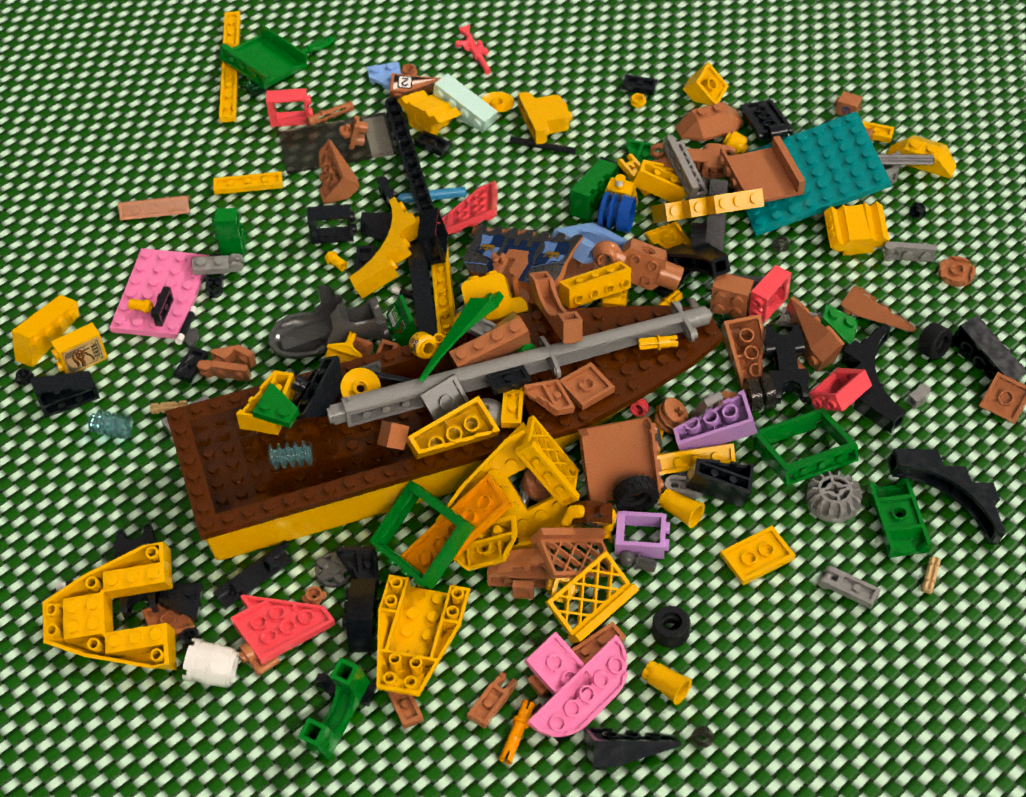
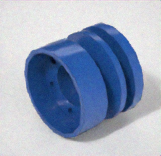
M606 191L598 210V225L605 228L607 224V229L611 230L614 223H616L617 232L629 234L635 218L636 197L624 195L619 202L618 193H614L612 196L611 192Z

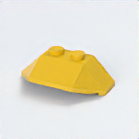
M915 135L891 145L887 154L900 151L901 154L934 155L933 165L906 166L949 179L952 178L957 167L946 144Z
M516 515L497 519L462 551L454 561L467 571L506 562L518 536Z

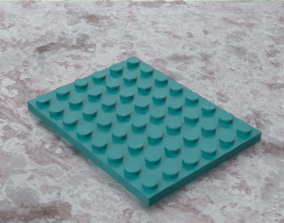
M852 112L783 138L782 141L806 180L804 194L764 202L763 207L745 210L755 235L759 236L824 212L831 206L835 208L892 187L887 172L858 112ZM772 143L767 144V145H764V146H762V147L756 148V149L751 150V151H748V152L757 151V150H762V149H766V148H771V147H772Z

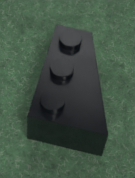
M90 371L30 378L45 418L100 398Z

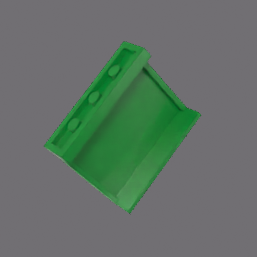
M261 25L260 35L233 48L226 43L220 45V59L263 89L307 68V54L264 25Z

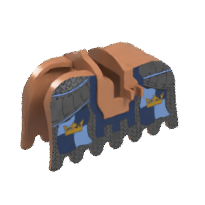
M485 224L479 225L464 260L470 276L478 275L482 277L486 276V273L490 271L502 273L508 280L512 298L522 296L529 304L530 310L539 311L541 310L529 294V273L548 271L553 278L559 297V281L592 271L595 267L593 263H587L582 268H577V262H569L577 246L583 240L582 235H574L571 239L566 240L565 233H559L554 238H550V233L543 231L534 237L535 233L531 229L519 235L517 228H511L507 233H503L504 230L501 226H497L488 232V227Z

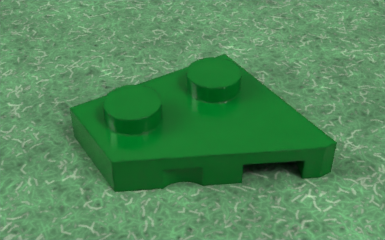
M626 139L628 154H633L640 164L643 160L653 161L655 159L650 156V148L654 144Z
M826 304L822 308L821 323L825 327L829 325L846 345H850L855 339L858 320Z
M270 383L252 411V414L255 418L291 428L299 415V409L274 384Z

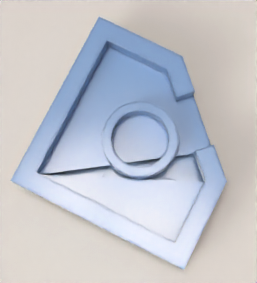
M399 62L367 66L369 81L373 84L379 83L387 90H390L391 73L401 74Z

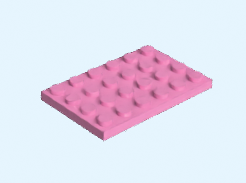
M141 248L109 327L110 331L113 333L176 339L190 307L195 304L205 276L193 275L192 257H206L210 255ZM163 286L171 287L174 300L163 326H155L151 312L144 314L143 311L129 310L128 302L131 298L143 301L149 299L150 302H153V307H155L157 296L161 293Z

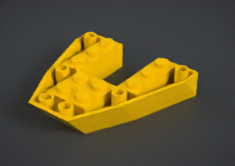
M164 542L142 545L80 576L43 601V643L83 657L146 668L177 670L175 629L168 623L113 631V598L173 589L171 549Z

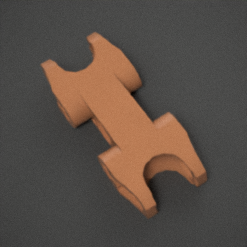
M664 143L652 145L650 156L658 159L653 160V162L662 163L664 167L673 168L663 149ZM719 143L705 144L703 149L687 148L698 172H702L703 177L708 179L727 178L722 170L723 167L718 163L720 148L723 147L725 151L732 153L727 156L735 155L736 149ZM661 149L663 152L657 153L654 150Z

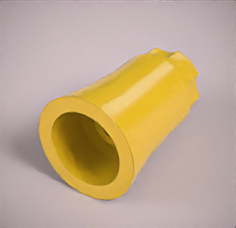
M665 489L658 500L660 507L681 520L689 528H693L699 523L705 511L704 503L688 498L671 489Z
M652 660L642 672V678L664 694L675 705H678L685 699L692 686L691 678Z

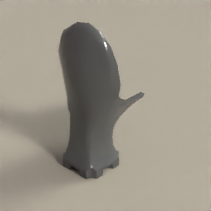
M324 285L317 286L320 304L312 312L289 314L276 322L269 333V345L272 350L278 355L289 359H303L327 352V344L346 342L350 331L356 333V337L358 336L365 340L376 339L382 341V339H391L377 297L369 299L360 307H348L344 304L342 296L335 295L330 286Z

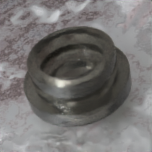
M777 236L772 241V248L777 252H786L790 248V242L785 236Z
M700 726L693 731L692 742L695 746L708 748L713 744L714 734L708 727ZM704 736L706 740H701L699 737Z

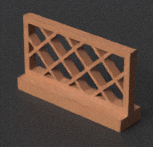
M603 527L540 528L530 538L532 546H538L551 578H573L586 567L584 566L585 562L590 564L593 561L588 557L589 553L597 558L601 553L607 551L602 539L606 535ZM592 545H597L600 553L592 548ZM546 546H549L551 549H553L554 553L552 554L551 552H549ZM561 546H565L566 548H568L570 550V553L568 554L566 551H564L561 548ZM581 546L585 549V554L576 547ZM573 553L582 559L581 563L572 557ZM557 554L565 558L566 562L564 563L559 558H557ZM605 558L600 561L604 565H606L607 569L609 568V564L605 560ZM569 562L578 568L577 571L568 566ZM553 563L562 568V570L556 571ZM600 566L599 571L608 572V570H605L602 566ZM588 572L585 574V577H594V573ZM599 574V577H608V575Z

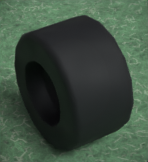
M930 323L921 332L917 348L920 353L931 359H940L950 348L953 334L950 329L938 323Z
M666 606L656 611L652 622V634L656 642L667 648L679 647L686 643L690 634L691 620L689 615L677 606ZM673 623L678 625L679 628L677 630H668L663 626Z

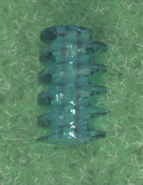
M100 409L96 414L93 413L90 416L88 428L92 433L96 432L105 436L110 435L111 437L127 440L132 432L131 416H126L125 418L123 414L118 416L115 412L111 414L109 411H106L104 413Z
M303 440L301 447H298L296 441H294L292 448L286 442L284 449H282L280 443H277L275 450L269 444V460L275 470L279 469L280 463L283 469H287L288 463L292 468H295L297 462L300 467H303L305 461L308 466H312L313 451L311 440L309 446Z

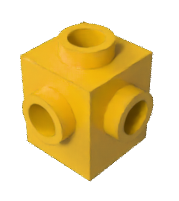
M548 578L546 583L547 595L553 596L558 591L559 583L564 586L571 579ZM577 585L570 587V596L575 597ZM557 598L555 601L564 603L565 599Z

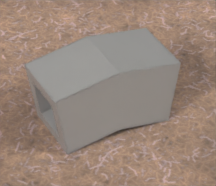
M920 383L917 389L908 395L907 403L914 409H917L926 402L930 396L931 388Z

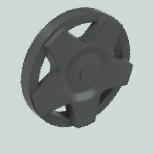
M336 552L326 554L316 562V578L326 587H341L352 578L350 573L344 578V573L348 572ZM319 568L323 570L320 575L318 573ZM330 579H333V580L335 581V583H331V582H327V581H329Z

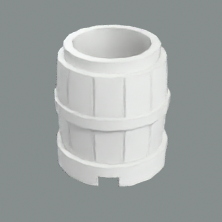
M192 638L191 641L194 642V645L188 646L183 664V669L187 670V673L182 675V679L189 682L194 680L207 686H231L238 668L239 652L220 643L203 642L202 639Z

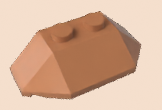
M724 102L692 109L675 126V130L682 140L707 141L727 136L729 132L737 131L744 121L737 110Z

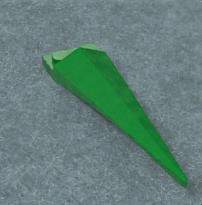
M500 291L494 294L488 293L483 298H470L421 374L419 380L422 383L457 340L478 321L499 306L504 297Z

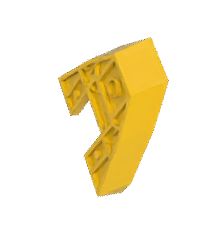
M524 422L462 483L447 504L448 507L452 508L487 474L491 475L512 503V506L498 519L511 515H516L519 543L514 545L511 551L536 547L532 546L530 538L540 528H554L555 525L560 524L567 510V505L562 507L553 496L526 508L509 478L511 475L527 468L525 463L515 453L516 447L522 445L526 433ZM440 514L435 521H438L443 515ZM570 525V526H567L566 528H583V527H582V526H578V525Z

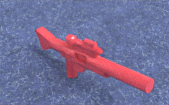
M469 24L459 27V33L465 36L466 40L455 41V46L463 47L465 51H471L475 60L479 61L485 74H490L491 70L482 55L487 56V53H489L488 49L484 48L481 40H478L476 44L470 33Z

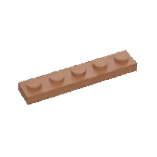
M612 621L573 647L572 651L585 664L614 635H617L622 643L626 640V636ZM535 674L527 678L528 684L540 698L550 692Z

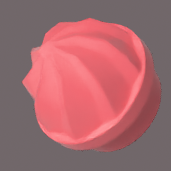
M641 398L630 404V411L637 417L646 415L649 411V403H647L646 399Z

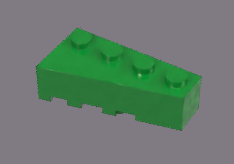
M599 159L572 187L569 201L571 216L590 221L600 206L610 179L612 177L615 178L619 173L618 164Z

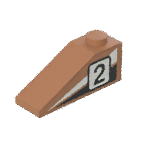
M391 73L390 97L399 99L405 95L422 90L426 93L433 92L434 84L440 78Z

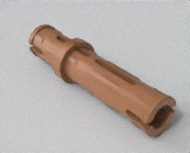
M348 101L325 111L320 110L317 114L306 117L307 125L312 127L319 123H326L329 119L354 111V105L352 101ZM326 114L328 115V116H325V117H323V118L318 119V117H321V116L326 115Z

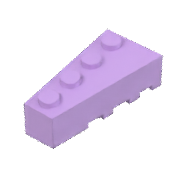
M744 389L738 392V395L732 399H725L722 401L723 404L714 409L712 407L707 409L698 418L695 416L673 428L679 450L725 444L757 434L756 425Z

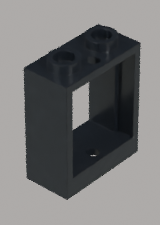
M350 204L308 207L307 220L312 244L354 242V234H357V225L353 224L355 222V212L351 211ZM347 219L348 226L318 228L317 221Z
M438 208L423 210L420 213L418 241L428 265L446 262L448 232Z

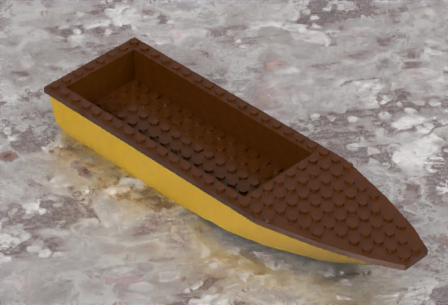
M668 305L608 306L566 310L567 312L577 311L583 319V336L672 314L671 308ZM682 307L683 311L693 309L692 307ZM535 310L532 313L519 314L529 331L531 343L536 348L540 347V336H544L549 345L562 342L541 311ZM712 317L709 325L696 328L698 338L694 342H689L683 332L672 334L677 335L678 347L661 348V350H639L637 344L560 366L561 378L591 362L615 386V392L584 410L571 399L575 406L574 412L554 416L524 394L522 423L524 422L527 426L528 417L534 415L561 449H564L579 439L578 429L601 425L630 404L647 396L693 367L723 341V335ZM503 319L497 320V321H493V323L498 324V323L501 322ZM466 332L446 352L429 375L455 369L449 351L477 337ZM409 345L340 363L342 379L350 370L361 368V366L378 360L381 362V373L417 379L420 378L432 357L421 359L411 353ZM550 369L529 375L531 383L561 379L556 378ZM313 371L306 372V373L299 374V375H301V376L304 377V376L307 374V377H306V379H305V380H307L308 377L311 375V373H312ZM380 381L381 388L397 384L386 381ZM261 385L165 411L201 541H207L215 559L218 561L277 545L284 540H294L387 513L409 481L419 484L436 498L456 492L462 483L492 452L517 429L501 428L499 426L500 432L498 436L416 459L407 442L405 449L399 450L378 445L377 441L382 420L410 426L408 436L434 422L426 407L348 427L346 422L334 425V423L330 424L327 416L295 420L291 428L282 426L279 435L239 428L236 413L248 404V399L251 396L254 397L258 393ZM358 386L357 391L363 392L364 387ZM489 386L466 393L469 401L477 396L495 399L501 404L503 401V393L493 396ZM341 391L339 393L340 395L338 399L334 402V404L340 403V398H343ZM294 395L292 403H294L297 396ZM419 497V499L417 500V502H416L415 504H418V503H421V502H424V501Z

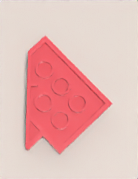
M496 181L480 186L442 218L448 235L459 233L466 227H474L481 221H489L497 215L498 185Z
M250 595L240 596L242 603L247 609L230 617L231 623L243 640L253 649L261 665L335 626L334 618L324 606Z

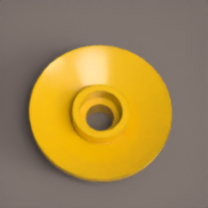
M491 92L482 98V100L498 112H506L514 106V98L504 92Z
M355 368L345 374L340 387L342 396L347 397L362 393L357 391L358 386H363V392L381 388V384L373 371L366 368Z

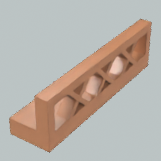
M190 195L118 203L120 221L190 213Z

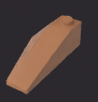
M328 139L319 151V167L322 168V174L319 176V180L322 181L320 195L325 204L349 199L353 193L357 192L360 186L354 172L333 142Z
M858 285L852 287L840 304L844 307L842 310L850 316L854 314L910 332H914L917 329L900 315L893 314L888 306L877 303V298Z
M794 296L791 297L786 307L792 323H798L803 334L804 355L809 365L818 372L835 362L845 343L829 325L827 327L820 323L821 319L818 316L813 317L810 315L809 309Z
M761 315L724 321L720 330L741 390L744 389L747 392L761 389L765 329Z

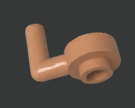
M247 642L238 647L240 660L251 665L257 675H262L280 663L278 657L261 665Z

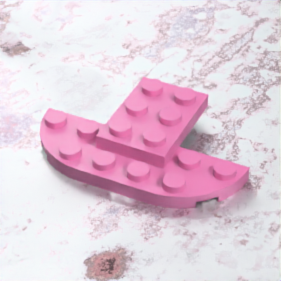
M557 632L551 634L524 660V663L553 694L526 723L538 733L549 737H566L585 728L618 695L626 682L628 674L626 672V660L628 658L619 637L614 635L584 664Z

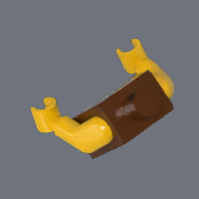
M598 501L575 502L567 505V510L560 521L561 523L555 525L554 528H566L570 525L604 527L606 535L602 539L608 538L609 543H612V530L616 523L617 514L613 509L612 503Z

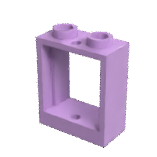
M618 511L615 556H620L623 551L628 550L633 552L635 557L641 554L645 558L664 559L665 551H669V539H665V535L670 534V522H666L667 514ZM625 525L661 527L660 543L624 541Z

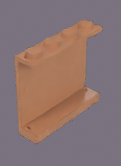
M780 136L773 137L771 148L727 156L724 148H720L718 163L723 167L725 176L730 180L731 188L735 189L736 192L762 188L764 202L804 194L806 180Z
M649 416L578 429L587 501L606 502L614 500L612 494L613 489L616 488L615 486L622 480L636 475L650 476L651 479L653 478L659 496L662 494L661 490H664V484L659 476L662 466L660 460L657 459V453L660 452L658 441H655L657 426Z

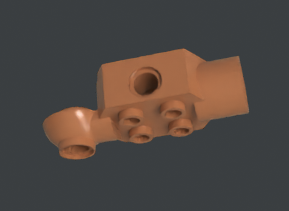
M631 238L623 245V250L611 241H601L592 249L593 261L598 266L604 267L621 261L631 268V283L651 291L657 286L676 291L684 272V267L668 261L666 250Z

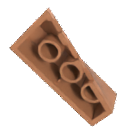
M512 312L487 333L449 351L452 364L456 369L506 356L522 348L523 345L530 344V334L521 317Z

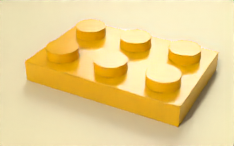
M773 526L720 551L721 558L743 586L795 560L796 556Z

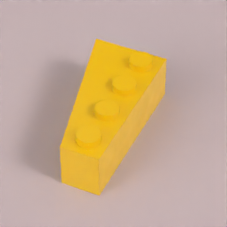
M59 295L12 330L15 360L33 368L52 347L51 341L61 337L79 317L78 302Z
M477 396L411 434L406 442L416 459L498 436L500 429L480 397Z

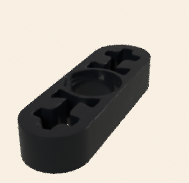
M213 254V255H210V256H221V255H219V254ZM224 273L219 274L217 278H211L213 274H206L207 295L211 298L220 297L223 294Z

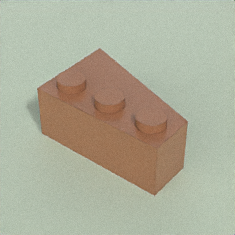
M546 546L547 550L551 552L550 547ZM538 547L512 550L506 562L487 567L488 586L512 587L513 580L526 579L534 581V588L546 589L547 580L550 578Z

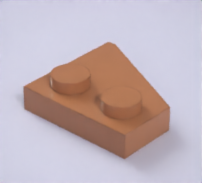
M559 379L523 385V393L554 416L574 412L575 406Z

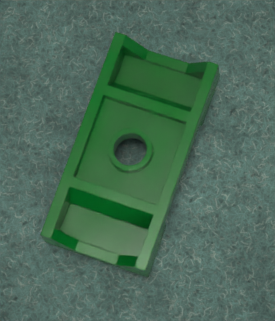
M903 478L895 485L879 487L874 482H869L867 494L872 508L875 507L884 534L883 543L888 558L929 553L931 540L910 480ZM900 512L904 514V517H897L894 513Z

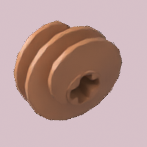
M673 397L661 402L658 412L654 415L655 421L662 431L673 435V428L689 420L684 405Z

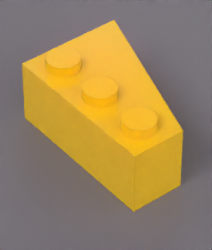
M642 161L633 179L636 187L670 203L683 201L686 193L673 168L664 167V164L658 162Z

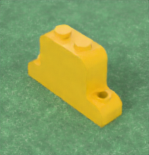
M529 92L518 93V108L536 145L545 143L547 136L552 133L563 132L569 129L572 113L568 111L567 103L563 101L561 96L550 95L535 98Z
M497 271L487 272L486 276L482 277L478 275L471 276L461 286L465 306L470 298H483L488 293L494 294L498 291L502 293L504 297L499 306L483 317L491 322L504 319L512 312H515L517 315L531 313L529 304L522 296L512 298L507 278L502 273H497ZM461 312L457 313V315L455 316L454 323L461 314Z

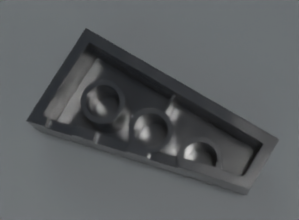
M978 315L961 324L953 335L951 347L956 346L960 350V355L964 358L969 357L974 362L973 366L978 370H984L986 377L993 381L997 372L1018 382L1026 375L1024 366L1017 361L1011 351L1001 343L999 338Z

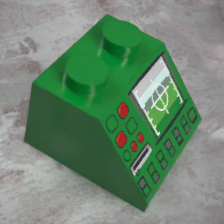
M402 294L386 313L388 331L393 332L390 335L392 341L398 343L401 347L409 345L410 338L413 334L417 333L414 320Z

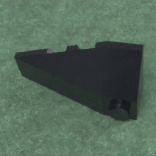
M585 727L583 731L587 760L597 770L617 767L681 746V741L675 735L647 732L645 736H641V734L632 730H626L625 733L619 734L612 732L613 728Z

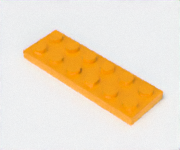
M489 474L451 508L475 526L454 559L512 506V503L495 479ZM442 516L407 548L401 556L425 574L457 526Z

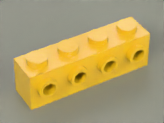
M619 261L559 281V299L567 308L573 309L585 303L606 298L614 293L623 292V290L631 288V268Z

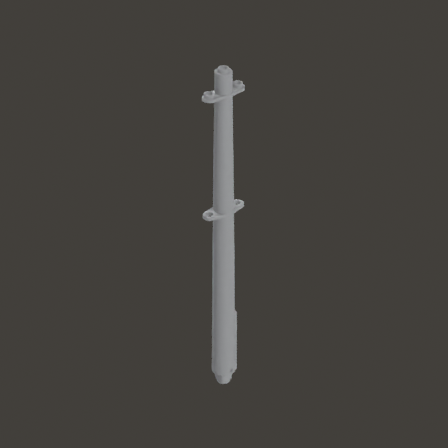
M672 301L670 302L672 312L670 315L583 336V341H578L574 344L558 342L549 345L545 337L540 336L539 348L429 375L423 383L417 378L340 398V403L329 405L330 407L326 408L327 417L330 424L334 423V425L346 422L347 426L351 427L425 407L419 394L452 374H455L465 393L488 387L486 382L487 376L521 365L525 366L529 375L550 369L556 378H561L560 366L637 345L640 338L656 337V335L669 336L683 332L689 342H694L698 338L696 328L709 325L710 320H712V314L710 309H707L705 306L683 311L680 302Z

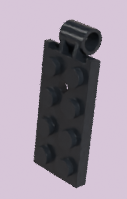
M772 99L740 105V112L759 140H773L775 136L787 138L788 134L793 135L792 126Z

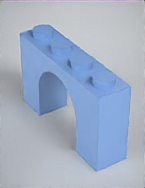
M594 222L556 228L551 235V238H554L559 233H565L566 240L571 239L574 235H582L583 240L577 246L572 258L583 264L594 262L592 249L597 243L611 241L623 250V245L627 242L626 239Z

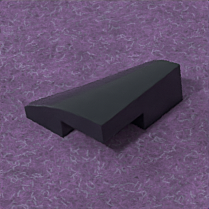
M361 212V235L372 237L378 242L381 240L385 241L391 227L392 213Z

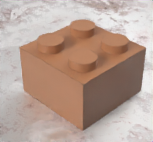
M727 273L717 276L712 285L710 311L735 319L747 317L754 280Z

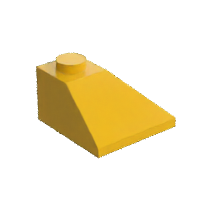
M707 62L688 79L683 90L692 101L712 105L720 102L729 85L713 66Z

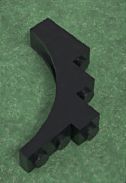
M710 179L709 196L727 194L728 180ZM726 212L707 216L706 243L711 244L722 252L724 248Z
M683 243L668 249L659 244L653 245L666 250L668 261L684 267L686 271L700 272L714 278L731 272L728 255L709 243L693 249Z
M884 323L880 328H876L869 338L863 339L861 343L855 340L850 345H846L842 350L841 363L850 369H865L872 384L865 393L855 400L853 409L891 434L903 423L905 410L896 404L885 392L875 369V357L888 340L891 329L890 326Z
M894 448L887 459L892 477L922 482L950 496L976 520L990 545H997L1006 532L996 508L1000 498L994 483H972L966 466H944L943 459L938 450Z

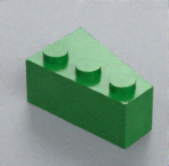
M237 208L216 209L215 216H212V226L216 227L215 238L219 240L218 251L222 252V256H229L235 253L241 254L244 258L247 232L242 230L244 224L240 223L241 216Z

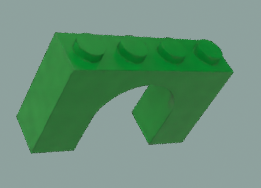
M339 658L330 675L331 680L335 684L336 691L328 713L321 722L308 717L297 737L310 752L327 760H330L370 684L369 679L360 666L343 658Z

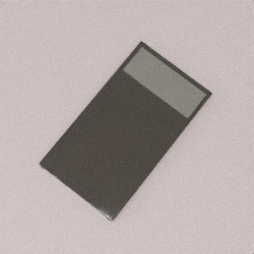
M386 112L359 117V121L368 123L367 134L358 133L365 135V141L363 146L355 145L354 150L348 149L350 143L348 138L343 139L339 134L340 127L346 124L352 125L353 118L316 124L312 127L304 126L278 131L287 174L319 169V151L328 139L333 142L347 163L397 154Z

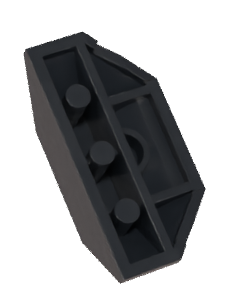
M337 355L323 358L320 361V365L314 369L306 380L308 384L304 392L300 391L293 403L299 409V415L296 420L327 416L326 408H329V405L334 404L338 399L341 391L342 373L340 358Z

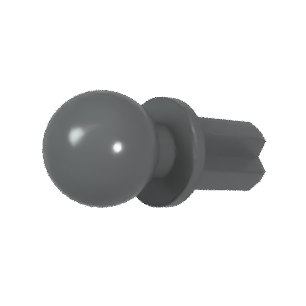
M628 550L623 551L619 556L621 565L624 567L635 565V570L639 568L654 572L657 566L655 560L642 557L641 554L635 557L634 553Z

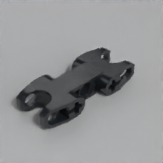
M792 323L791 332L785 335L776 333L772 324H766L765 357H775L777 369L769 370L768 372L769 389L775 404H781L782 394L787 391L797 393L802 403L808 402L809 370L808 368L799 369L797 356H802L805 353L804 337L798 323Z
M151 523L145 524L143 534L135 540L127 539L124 529L117 530L114 543L115 559L142 545L157 543ZM159 591L118 597L124 619L131 618L133 607L141 601H148L153 613L159 612V607L157 606Z

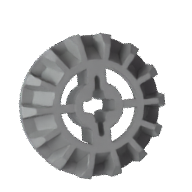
M828 471L824 475H817L814 477V480H810L806 493V504L811 513L823 521L831 523L845 522L858 513L861 505L862 491L859 489V483L852 481L851 475L848 474L846 477H843L841 471H837L836 475ZM830 481L827 487L821 488L824 482Z

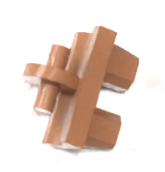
M354 115L352 125L346 124L340 127L339 134L343 139L348 138L350 141L348 149L354 150L355 145H364L365 135L358 133L367 134L368 123L359 121V116Z

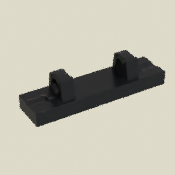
M279 545L212 594L222 608L226 610L239 601L241 595H247L291 564L292 560ZM263 563H267V564H268V566H269V568H270L269 571H268V569L265 567V565H264Z

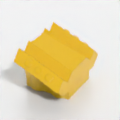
M424 90L416 91L397 99L407 114L409 126L420 132L425 130L437 135L439 130L449 125L453 118L461 116L456 107L451 108L448 102L433 94L428 96Z
M877 201L871 206L865 202L854 206H845L843 204L838 209L831 206L824 211L830 248L836 252L840 251L843 256L874 253L875 247H882L886 242L890 241L883 205Z

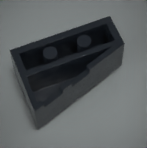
M697 458L687 472L685 488L741 507L751 494L754 463L741 465L731 461L729 464L720 463V460Z
M351 579L350 588H346V600L348 601L344 602V613L346 615H342V627L346 628L348 650L349 653L374 652V618H376L377 611L376 579Z

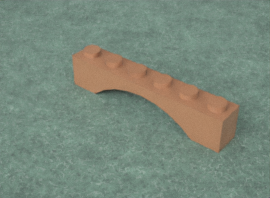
M549 272L529 273V294L563 344H574L575 342L583 341V319L577 311L567 312L563 307Z

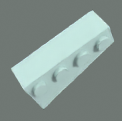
M447 73L434 84L433 95L448 102L451 108L456 107L461 113V116L456 117V119L482 133L496 121L498 111Z

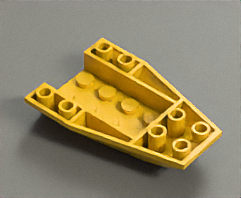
M389 574L378 609L376 688L378 690L416 697L421 695L461 627L471 588L450 585L448 593L411 587L410 578Z

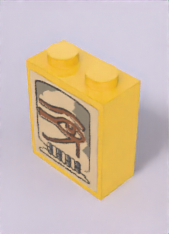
M89 323L51 341L53 346L51 353L55 360H58L55 362L60 372L63 371L65 374L80 372L108 358L101 335L93 323Z

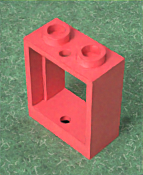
M306 88L266 91V105L271 127L307 125L306 117L313 115V108L309 107L311 105V96L307 95ZM303 102L305 111L277 112L275 103Z
M777 265L770 270L751 291L748 316L760 314L763 324L766 323L788 298L791 272Z
M837 368L808 394L815 409L824 408L825 410L843 412L865 393L872 384L865 369Z

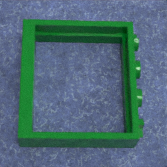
M824 408L759 429L757 434H753L754 448L786 486L858 461V444ZM819 427H823L840 445L789 464L771 446L772 443Z
M409 481L369 542L376 547L375 550L378 554L388 557L387 561L396 567L400 566L401 573L409 578L412 576L415 584L421 588L426 586L433 589L475 526L425 488L413 481ZM419 497L457 526L425 574L387 545Z

